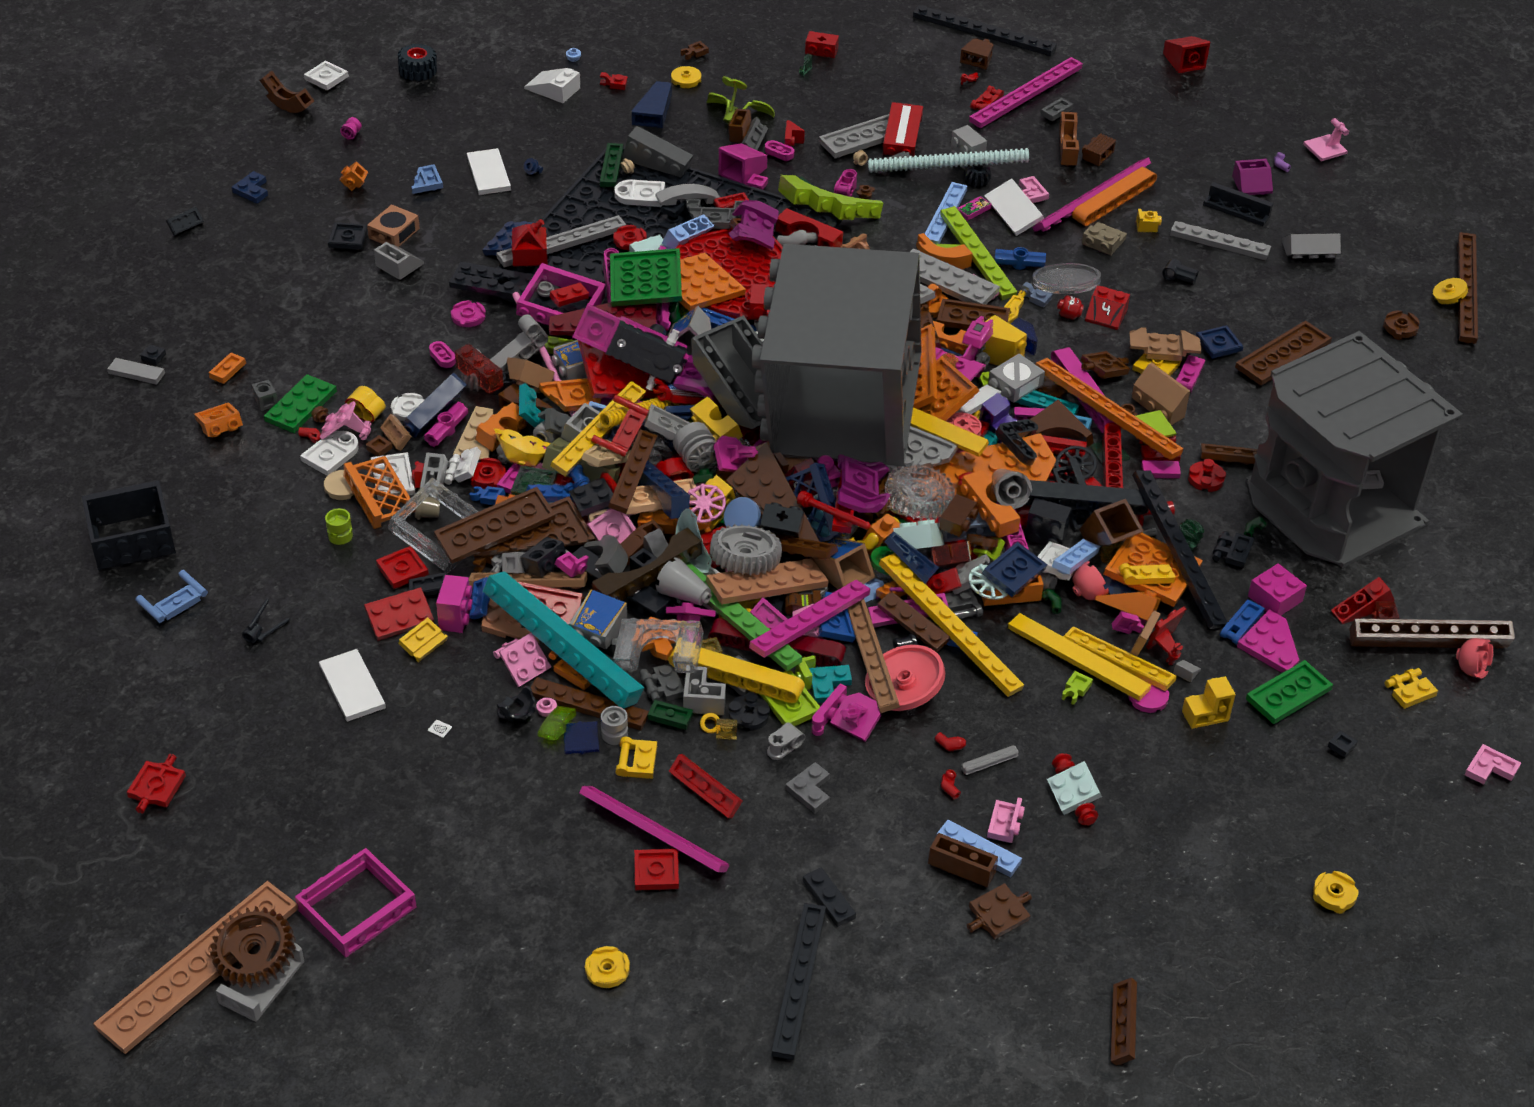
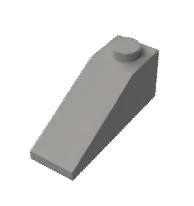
M426 453L419 494L422 492L425 496L440 498L445 480V472L448 467V460L445 454Z

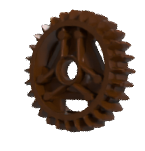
M255 906L253 912L246 908V913L243 914L238 910L237 917L234 918L229 915L230 921L228 923L222 921L224 928L216 929L219 936H212L215 942L210 945L212 949L210 953L213 959L212 963L218 974L226 982L230 981L233 986L238 984L240 988H243L246 983L248 988L251 989L253 983H256L260 988L263 981L269 985V979L273 977L277 980L276 974L278 972L284 974L285 971L282 967L290 966L288 959L294 958L292 951L296 950L294 944L296 939L293 935V929L280 913L276 914L274 909L269 912L264 907L260 912L258 907ZM254 925H262L254 928L245 929ZM276 943L280 944L277 953L269 961ZM252 946H261L257 954H249V949ZM233 955L243 967L240 969L232 967L226 960V957Z

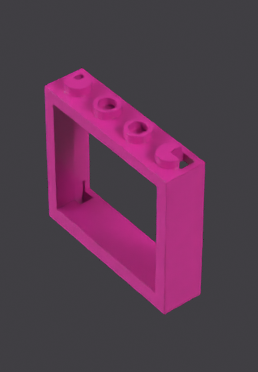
M541 263L517 301L516 315L523 316L528 314L535 321L549 325L550 316L563 314L529 302L541 281H548L552 285L561 288L581 282L589 292V297H592L588 303L592 306L600 305L604 300L606 284Z
M367 848L356 855L354 854L349 860L336 866L333 871L324 877H320L314 884L303 889L301 893L295 896L298 911L345 957H348L417 907L415 894ZM367 868L397 898L341 936L312 906Z

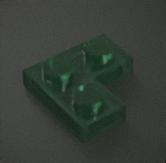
M520 466L511 489V494L516 496L526 492L528 485H554L557 479V471Z

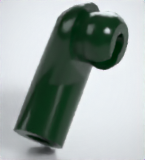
M1263 517L1252 519L1246 523L1244 535L1253 537L1255 528L1263 529L1267 522L1263 520Z

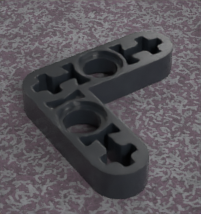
M1029 419L1001 423L995 432L996 436L1020 462L1028 466L1033 465L1037 454L1022 438L1035 435L1038 425Z

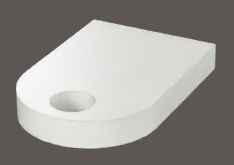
M624 180L615 186V198L620 203L627 205L662 207L655 194L665 189V182Z
M334 431L301 454V461L328 476L358 452L357 437L348 431Z

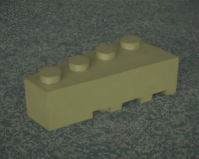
M558 437L547 446L542 468L559 473L550 467L551 462L571 442ZM584 460L578 463L582 465L583 473L590 479V482L600 479L602 472L609 473L616 483L618 482L621 466L618 464L593 467Z

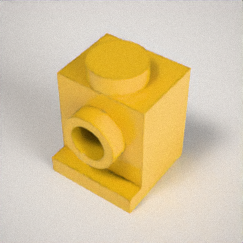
M1138 209L1136 218L1137 231L1157 232L1158 226H1161L1162 217L1158 216L1157 212Z

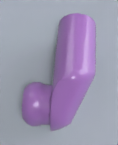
M1278 152L1274 157L1275 166L1288 172L1291 165L1284 162L1285 154Z

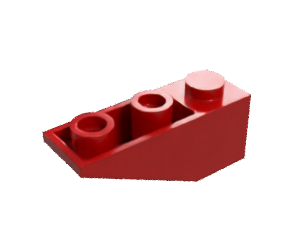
M1378 577L1331 609V611L1342 624L1379 612L1394 602L1395 599L1390 588Z

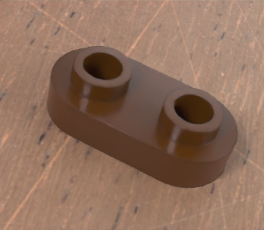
M967 534L966 542L969 541V546L971 547L982 546L983 550L993 551V547L998 546V539L978 534Z

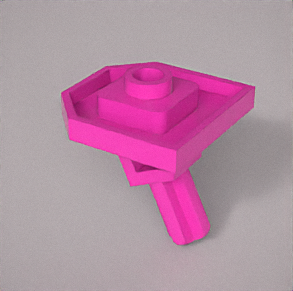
M721 436L713 445L719 471L734 473L748 458H753L758 454L755 446H744L737 438Z
M682 603V606L666 607V614L676 615L679 627L685 629L688 644L699 646L696 629L700 627V617H715L716 611L694 607V603Z
M861 693L846 696L831 719L830 724L866 742L881 717L877 701Z

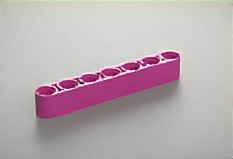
M1070 347L1051 352V360L1104 395L1087 370H1082V363ZM1077 397L1102 433H1104L1106 424L1115 423Z

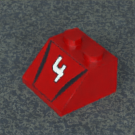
M1097 285L1092 295L1085 321L1118 330L1128 310L1130 294Z

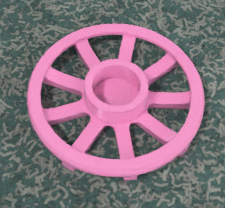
M701 484L688 491L690 496L692 495L697 499V501H690L689 505H696L691 509L692 512L699 510L697 522L706 523L713 521L724 511L726 499L723 492L716 485ZM705 489H712L709 492V494L705 496ZM701 490L702 496L700 497L694 492ZM715 491L720 494V496L711 498ZM722 500V506L713 504V502ZM712 508L720 510L714 517L710 511ZM703 512H707L710 519L701 520Z

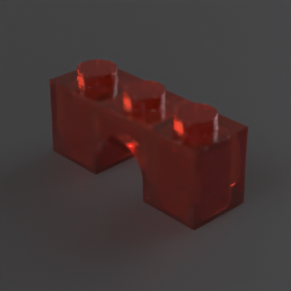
M468 343L454 351L456 368L466 376L475 373L478 385L490 394L504 386L502 369Z

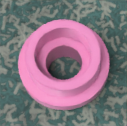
M542 698L537 702L536 708L541 716L550 717L555 713L557 703L552 698Z

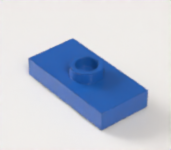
M487 577L473 583V602L469 614L471 619L476 620L487 616L490 598L482 592L488 579Z

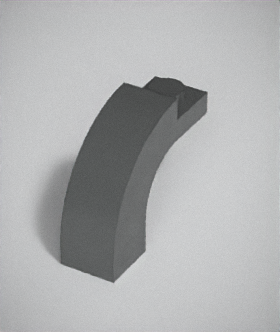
M604 535L601 540L587 542L584 545L585 549L592 551L600 557L595 563V567L602 576L607 573H620L625 569L628 562V554L614 536Z

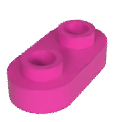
M774 140L765 143V152L783 161H789L794 158V149L791 146Z
M436 341L430 344V355L441 367L450 368L455 365L456 356L444 342Z

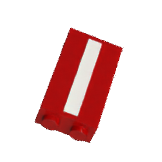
M892 102L883 143V154L893 156L905 151L909 152L910 156H915L919 126L923 117V106Z

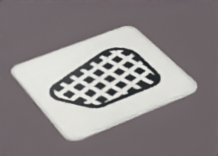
M436 720L428 731L444 737L452 726Z

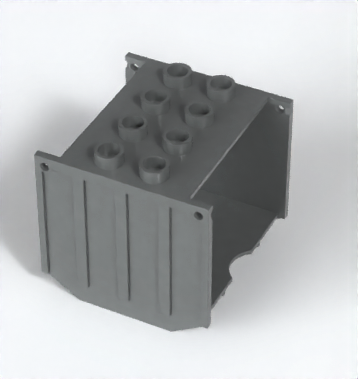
M1360 331L1271 371L1270 376L1273 379V387L1269 404L1266 407L1265 417L1269 435L1265 443L1259 444L1257 454L1254 456L1255 463L1252 475L1246 477L1245 481L1248 484L1252 506L1306 554L1338 564L1341 568L1428 525L1429 520L1416 509L1441 428L1452 424L1456 419H1462L1463 413L1436 393L1430 384L1421 381L1402 362L1395 360ZM1379 470L1384 481L1383 488L1362 489L1366 472Z

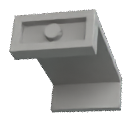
M276 943L269 961L277 953L280 944ZM294 943L296 950L292 951L294 958L288 959L290 966H283L282 968L285 973L278 972L276 974L277 980L271 977L269 985L263 981L260 988L256 983H253L252 988L249 989L246 983L243 988H240L238 984L231 985L230 987L221 984L216 990L218 1003L257 1022L304 963L302 948Z

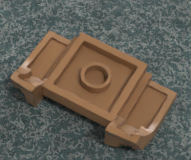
M1146 328L1129 331L1130 349H1143L1146 359L1182 361V356L1186 357V353H1201L1200 338L1184 330L1180 331V336L1175 334L1147 333Z

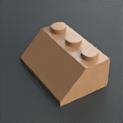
M1151 362L1135 382L1132 398L1150 412L1161 410L1168 422L1173 425L1185 418L1190 390Z

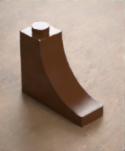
M1056 400L1030 419L1038 425V430L1035 434L1041 433L1051 437L1072 438L1087 442V447L1094 443L1092 433L1059 400Z

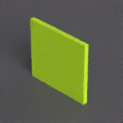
M1161 410L1136 416L1166 437L1177 434Z

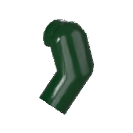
M672 302L669 316L672 325L681 319L679 313L680 302Z
M1051 588L1044 590L1042 598L1045 601L1050 599L1052 602V613L1059 614L1061 612V598Z

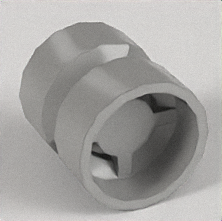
M610 706L601 713V735L603 741L607 744L618 745L622 737H628V717L626 710L622 707Z

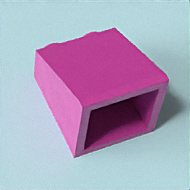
M742 143L719 148L718 175L747 185L748 180L753 174L759 175L767 169V155Z

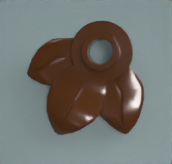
M1044 377L1045 382L1036 389L1038 392L1047 393V395L1059 399L1062 398L1063 394L1068 393L1066 389L1055 384L1048 377Z

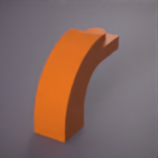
M924 233L918 234L916 247L920 252L959 269L971 267L973 253L964 244L952 248H944L935 245Z

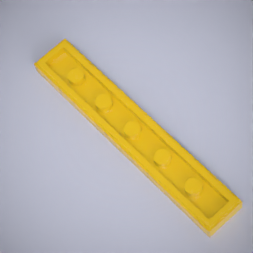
M1074 626L1063 636L1164 691L1176 681V675Z

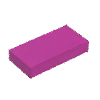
M1142 460V471L1151 470L1154 478H1180L1181 476L1179 461Z

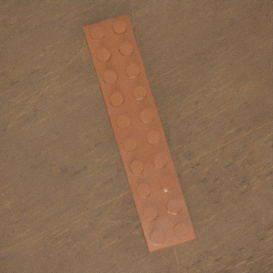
M266 881L94 1022V1028L126 1054L219 976L212 963L213 959L210 954L212 949L210 945L215 943L212 936H219L216 929L224 928L222 921L228 923L230 921L229 915L234 918L237 917L238 910L242 914L246 913V908L253 912L255 906L258 907L260 912L264 907L269 912L274 909L276 914L280 913L284 919H287L298 910V904L270 882ZM254 925L245 929L254 928L262 925ZM233 955L226 957V960L231 965L237 961Z

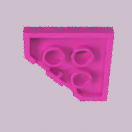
M1270 609L1238 641V648L1281 673L1299 663V657L1286 618Z

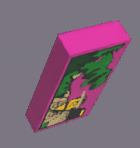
M980 196L957 209L964 219L968 221L991 209L992 204Z

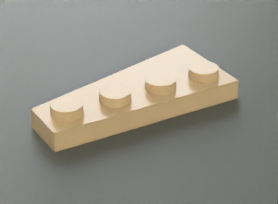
M475 407L453 455L458 454L461 458V454L465 450L478 447L481 451L478 463L483 458H489L490 450L475 439L478 425L486 422L493 415V409Z

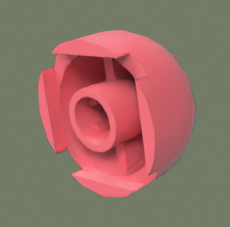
M1086 561L1075 570L1073 574L1074 586L1072 589L1078 597L1082 596L1087 600H1095L1096 596L1107 595L1109 589L1104 588L1103 585L1106 582L1094 565L1089 567L1090 562Z
M1473 638L1467 640L1457 650L1456 659L1461 670L1467 675L1481 679L1488 674L1489 671H1485L1487 665L1491 666L1493 660V644H1489L1490 640Z

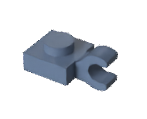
M1025 282L1022 286L1025 288L1023 290L1026 292L1025 297H1029L1030 302L1044 308L1052 299V293L1039 287L1035 290L1028 282Z

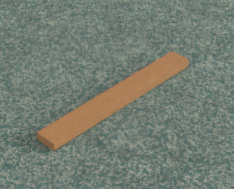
M863 598L848 607L847 610L880 713L899 708L900 705Z

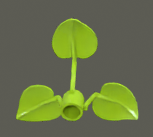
M723 76V83L734 87L732 101L720 94L709 93L706 103L727 105L723 121L729 124L735 109H738L733 106L737 88L746 90L747 85L740 80ZM753 100L748 102L743 108L747 109L750 106L752 109L767 113L773 118L775 116L773 108L761 101Z

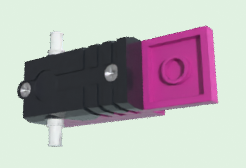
M588 303L573 334V338L650 374L646 388L651 391L656 386L655 378L672 384L673 380L681 375L684 363H687L689 355L686 353L687 345L677 341L679 331L673 329L672 333L667 337L624 316H621V318L616 317Z

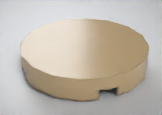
M344 470L332 472L324 480V491L332 499L347 500L354 495L343 476Z

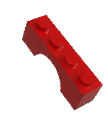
M788 208L778 216L775 232L785 236H789L798 230H804L806 233L814 232L818 237V246H842L843 231Z

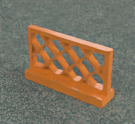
M386 456L355 465L351 462L344 463L343 476L374 529L381 527L382 522L416 511V506ZM381 463L385 465L384 470L375 468L376 465ZM358 470H368L367 475L360 474ZM374 472L381 476L379 479L370 477V475ZM384 476L392 478V483L383 481ZM367 481L375 483V488L366 486ZM381 485L389 489L387 492L378 490ZM392 489L400 491V496L390 494ZM374 495L384 497L383 501L375 500L373 498ZM389 498L397 502L394 506L385 503L386 500ZM401 502L408 504L409 507L403 509L398 506ZM386 508L392 510V512L383 515L381 510Z

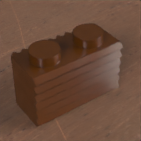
M735 109L728 125L730 142L738 144L743 142L751 126L750 110Z
M1100 133L1097 137H1093L1088 145L1085 144L1083 146L1082 159L1100 166L1101 163L1114 153L1116 140Z
M956 494L940 517L939 529L960 537L963 531H968L971 520H975L978 515L977 502Z

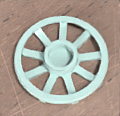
M979 564V566L971 570L969 583L977 594L993 600L1002 599L1008 595L984 575L976 572L978 570L983 572L984 568L988 565ZM975 575L981 579L972 580V576ZM981 583L982 588L977 590L974 584ZM984 590L991 591V596L985 595L982 592ZM994 590H999L1002 593V595L995 596Z

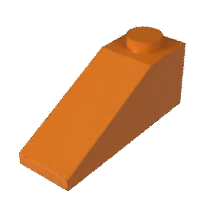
M1146 590L1145 592L1096 596L1095 600L1137 615L1148 621L1154 610L1157 611L1161 598L1156 597L1157 593Z

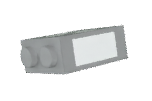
M1019 353L989 372L988 385L1001 391L1004 397L1014 403L1043 385L1045 371Z

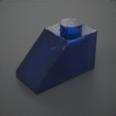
M1017 317L1011 325L1027 334L1025 351L1035 355L1038 339L1033 324Z

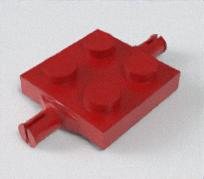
M169 754L164 763L146 761L127 791L128 798L140 800L135 808L138 813H144L148 804L167 808L186 774L184 770L172 766L177 759L174 754Z

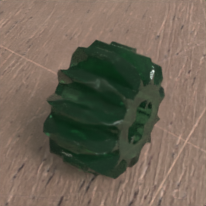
M1186 519L1179 527L1192 551L1201 543L1200 540L1204 537L1205 529L1196 520Z

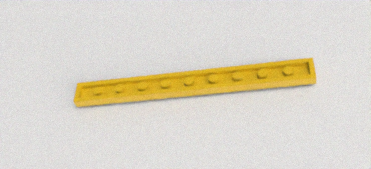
M896 553L880 560L879 565L950 636L1007 697L1023 689L1024 684Z

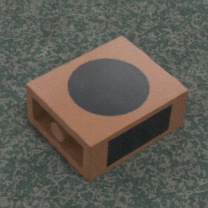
M391 204L367 225L369 239L381 244L388 242L399 247L420 229L419 217L412 212Z

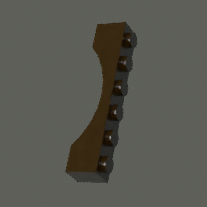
M687 527L673 535L665 551L650 564L628 572L607 573L593 581L592 588L594 591L621 601L658 580L657 577L661 569L668 561L673 562L675 561L674 558H678L687 563L692 559H696L702 554L701 540Z

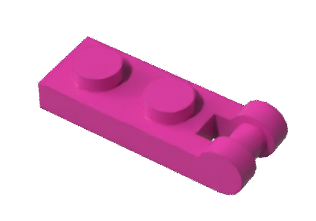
M1188 355L1176 381L1192 392L1204 367L1205 359Z
M840 683L813 715V735L820 736L824 733V726L833 718L847 695V686Z

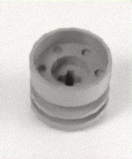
M689 423L676 433L673 439V447L691 471L698 472L700 469H710L717 463L713 446L717 440L704 423Z

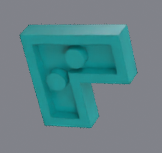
M524 383L519 385V415L535 428L544 420L538 417V413L541 411L536 407L537 395L535 390Z
M849 665L809 668L813 675V697L817 703H824L834 691V686H838L840 683L845 686L852 685Z

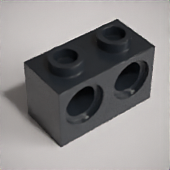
M545 537L520 556L525 573L542 578L556 567V559L566 554L563 541Z

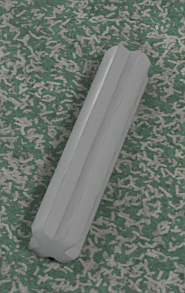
M1012 745L962 763L961 769L965 775L1015 758L1019 752L1016 746Z

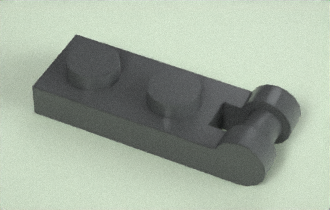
M755 117L750 123L751 126L742 144L758 150L768 127L762 125L760 120Z

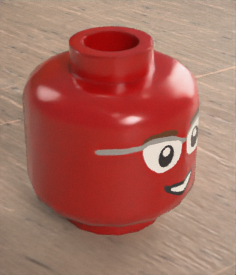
M1069 295L1065 296L1063 300L1060 299L1057 305L1060 316L1070 320L1079 318L1084 307L1080 299Z

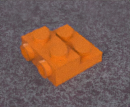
M229 402L194 414L196 421L201 425L203 432L208 437H217L222 432L234 431L238 427L243 426L239 411Z

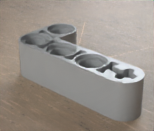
M526 314L519 319L518 325L523 332L486 363L485 366H489L491 373L497 371L509 372L507 365L508 357L527 360L547 343L548 335L531 315Z

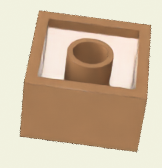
M507 358L510 379L516 381V385L519 386L526 383L536 393L540 394L539 383L552 382L554 371L525 359Z

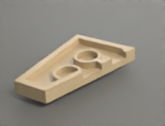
M596 444L583 453L582 460L593 467L627 462L631 451L629 450L627 455L623 457Z

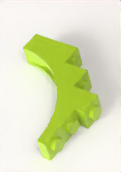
M796 175L780 176L778 191L793 204L809 205L816 212H831L841 220L881 217L883 202L880 200L860 199L832 193L810 185Z

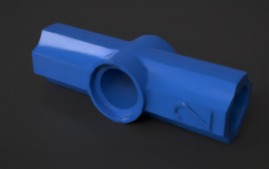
M1017 247L1014 250L996 249L994 260L997 264L1012 265L1013 268L1018 270L1025 269L1026 266L1044 268L1046 253L1028 252L1023 247Z

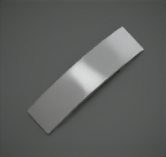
M699 184L671 186L655 194L660 205H676L677 199H704L706 204H713V199L720 198L717 191Z

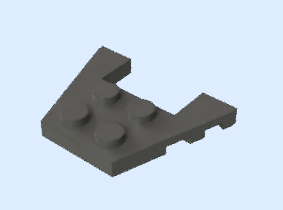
M686 199V207L692 219L704 214L714 225V228L724 230L731 228L729 222L732 218L742 217V215L733 216L732 213L743 201H735L734 208L701 207V199Z

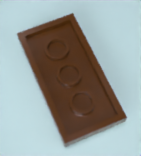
M942 299L937 322L944 324V327L967 330L972 321H976L980 316L984 317V322L994 315L1008 322L1010 308Z

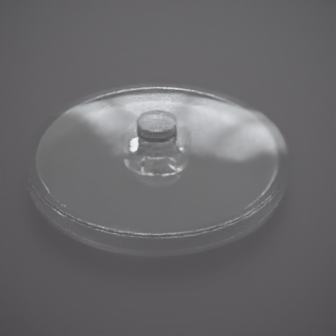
M1052 264L1039 268L1033 273V285L1037 289L1048 293H1082L1096 288L1101 283L1100 271L1084 264Z

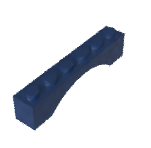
M647 461L638 486H651L661 502L664 513L671 519L679 518L685 509H689L690 495L656 468V466Z

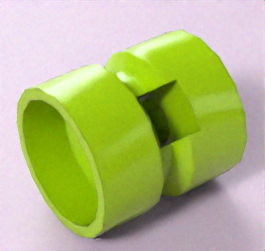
M341 508L330 510L325 516L329 541L337 545L348 543L353 537L350 513Z

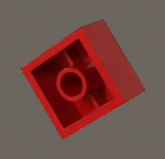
M539 219L536 223L512 228L513 266L541 265V263L547 265L546 228L542 227L545 224L542 219Z

